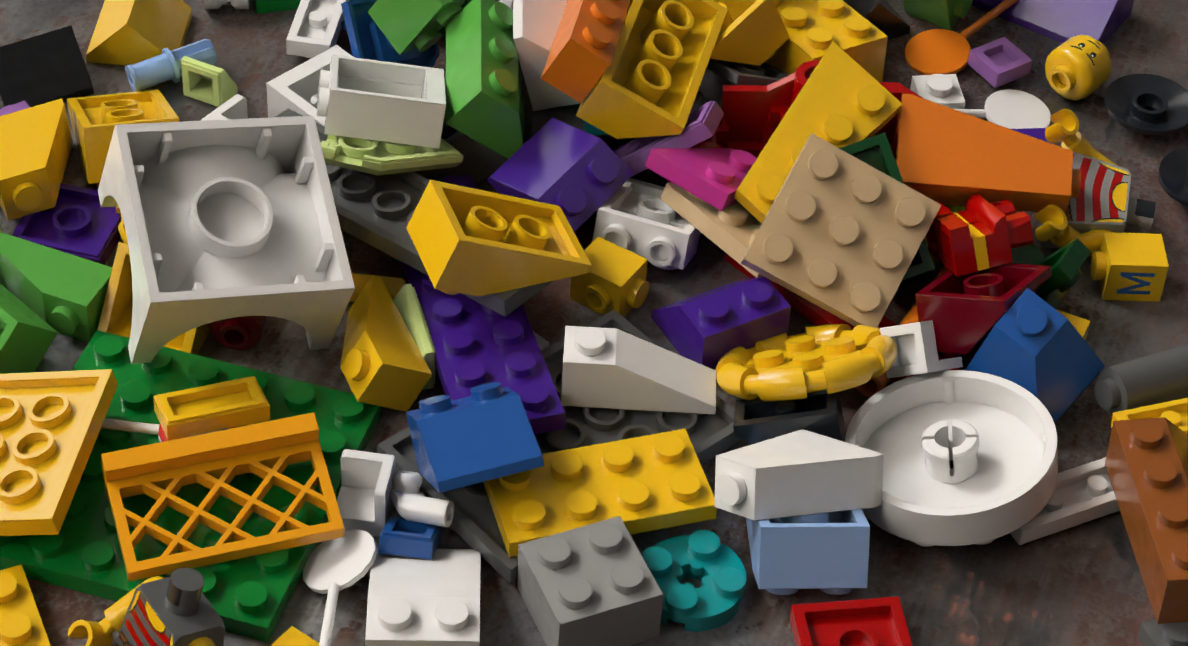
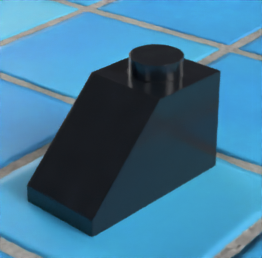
M826 390L807 393V398L785 401H763L759 397L752 400L742 399L735 401L733 422L735 436L750 445L801 429L845 442L847 432L839 392L827 394Z

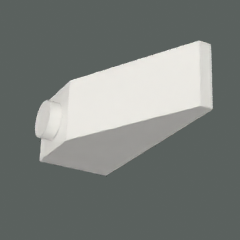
M565 326L561 403L562 406L715 414L716 370L617 328Z

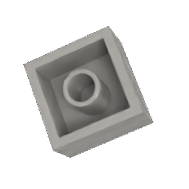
M620 516L518 544L517 589L546 646H631L659 637L663 593Z

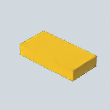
M255 376L154 396V411L167 440L270 420V405Z

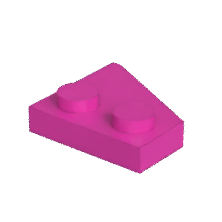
M654 148L650 151L645 167L723 211L738 202L734 198L736 190L757 158L746 151L734 150L732 148Z

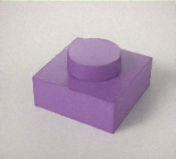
M1004 36L970 50L968 65L993 87L998 88L1029 75L1033 60Z

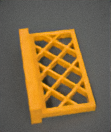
M314 412L101 454L104 487L107 499L110 501L129 582L172 573L178 568L192 569L342 538L345 535V527L319 442V427ZM311 461L314 473L305 485L282 474L287 465ZM253 473L264 479L252 496L228 484L236 475ZM198 483L210 489L198 507L175 496L180 488L186 485ZM273 484L296 496L285 513L261 502ZM317 485L319 486L320 493L314 491ZM146 494L157 501L145 517L142 518L125 509L122 498ZM220 495L243 506L231 524L208 513ZM307 501L325 510L329 522L308 526L294 519V517ZM167 506L190 517L177 535L154 524ZM253 512L276 523L268 535L254 537L242 531L241 528ZM199 523L222 534L215 546L200 548L186 540ZM128 525L135 528L131 535ZM145 534L168 545L160 557L142 561L136 560L134 548Z

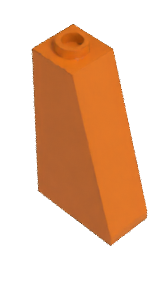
M902 94L895 161L906 186L944 205L965 206L967 200L972 195L978 193L989 203L1008 199L1013 203L1015 210L1039 212L1046 206L1054 204L1060 207L1066 214L1070 198H1078L1081 170L1073 169V151L912 94Z

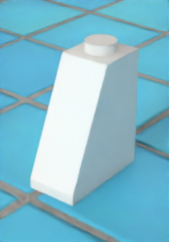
M804 429L716 455L714 507L751 520L877 507L881 505L884 454Z

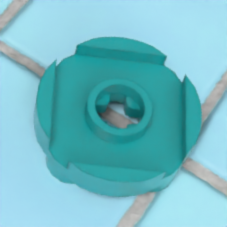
M696 530L690 535L667 538L645 549L641 554L663 593L661 623L667 625L668 619L677 623H685L684 631L702 632L725 625L739 611V604L744 598L746 584L745 567L733 550L720 543V538L714 532ZM684 578H696L701 580V587L694 588L691 583L681 584L680 582Z

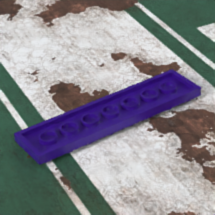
M470 174L446 176L435 180L476 189ZM399 261L406 284H411L415 288L435 349V367L445 395H449L451 401L471 396L470 389L473 387L498 382L502 384V388L508 387L519 394L534 435L566 429L564 408L523 305H520L505 317L461 293L450 295L434 289L428 275Z

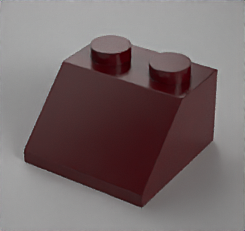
M1008 263L958 277L948 270L915 294L918 321L933 320L937 352H942V355L948 358L967 356L987 338L995 324L1027 288L1036 293L1052 276L1051 266Z

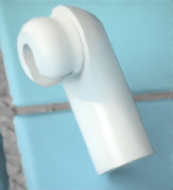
M401 470L394 474V485L390 490V499L401 517L408 521L449 527L454 516L453 501L425 497L424 493L420 491L422 476L417 472Z

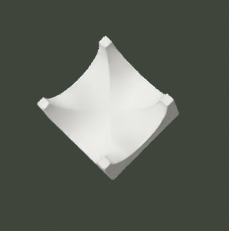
M314 116L115 125L98 187V195L101 207H119L128 240L133 294L132 326L128 344L131 364L152 363L153 358L164 345L191 329L211 322L243 316H271L293 321L306 329L309 350L329 349L355 286Z

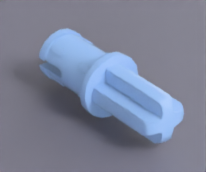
M203 39L172 51L169 48H164L161 55L125 66L126 76L134 92L141 91L172 80L174 83L179 82L180 76H182L181 59L184 56L214 65L217 62V53L212 42L209 39Z

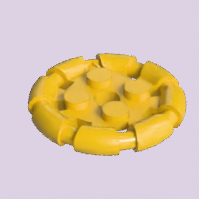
M847 324L805 327V333L787 336L786 333L758 341L755 347L749 349L739 346L730 350L718 361L715 368L716 379L719 387L727 394L745 400H752L757 397L763 401L807 398V393L826 390L827 394H832L865 384L871 377L881 376L894 364L898 348L892 338L881 335L880 329L873 326L857 325L853 330Z

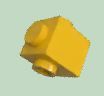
M598 236L584 250L592 265L589 272L571 277L570 299L602 315L615 310L625 317L633 307L639 308L647 297L649 291V282L646 281L648 259Z

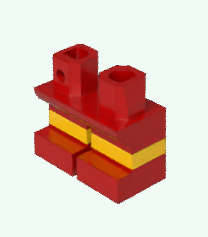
M978 193L972 195L967 200L965 210L952 212L944 204L937 202L941 204V207L926 234L929 252L957 277L1013 262L1011 249L1033 244L1034 242L1031 219L1024 211L1016 213L1013 203L1008 199L989 203Z

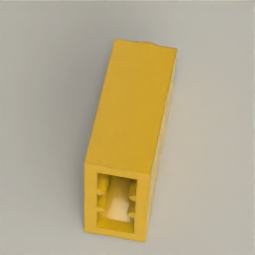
M62 98L0 116V205L8 221L50 209L56 205L60 183H62L73 144L65 104Z

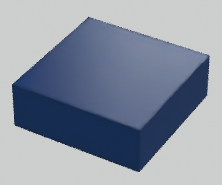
M391 516L379 535L378 553L432 560L441 541L442 526L408 521L403 517Z

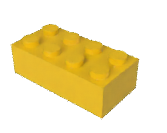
M773 0L790 38L776 50L773 57L764 61L765 63L791 75L796 72V69L802 63L813 60L820 61L832 41H834L878 82L883 81L888 36L843 0Z

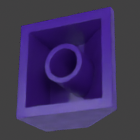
M551 118L487 181L500 194L560 206L575 232L634 173L601 138Z
M761 276L735 281L652 310L651 318L681 356L715 370L718 361L734 348L740 346L749 349L755 347L758 341L783 333L788 334L791 306L768 278Z

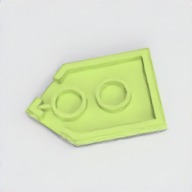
M328 135L326 141L320 142L326 164L377 176L456 167L463 161V155L442 138L439 149Z

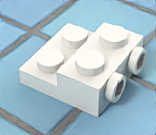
M629 178L598 208L592 242L599 236L648 259L652 265L665 270L678 268L683 270L697 253L701 232L661 200L665 187Z

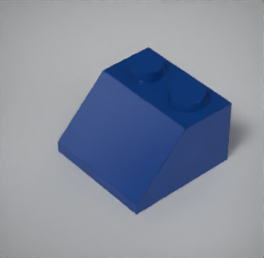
M495 382L471 388V396L451 401L449 395H440L421 400L419 402L420 409L406 412L419 473L441 493L543 467V457L519 394L508 387L502 388L501 383Z

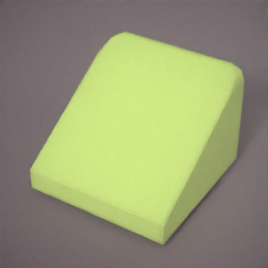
M187 56L181 59L183 94L185 96L219 107L238 93V86L224 69Z

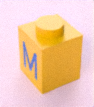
M1104 232L1100 251H1094L1091 258L1092 280H1099L1102 300L1160 302L1169 269L1162 234Z

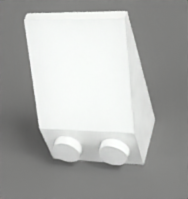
M436 549L432 560L377 553L370 570L365 646H480L481 553L474 549Z

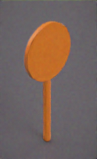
M1004 0L961 33L946 29H931L915 35L908 41L905 47L906 63L912 70L921 75L956 74L967 66L971 50L970 44L966 39L1018 0Z

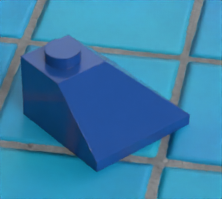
M1027 288L995 324L965 370L1002 377L1025 388L1042 402L1049 411L1054 424H1056L1094 381L1105 365L1065 316Z

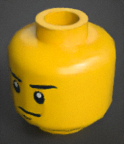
M1087 35L1069 38L1055 48L1047 56L1045 62V74L1049 85L1060 96L1074 101L1088 97L1109 80L1112 71L1111 58L1107 48L1098 40Z

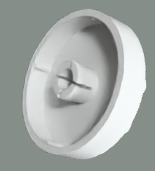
M943 370L918 374L897 381L875 393L858 409L848 426L845 437L846 443L884 454L881 505L862 509L864 515L885 531L924 547L989 544L996 538L1019 529L1039 514L1051 498L1057 483V432L1049 411L1038 398L1025 388L1002 377L987 373L966 370ZM950 460H953V466H954L953 469H950V466H949V461H950Z

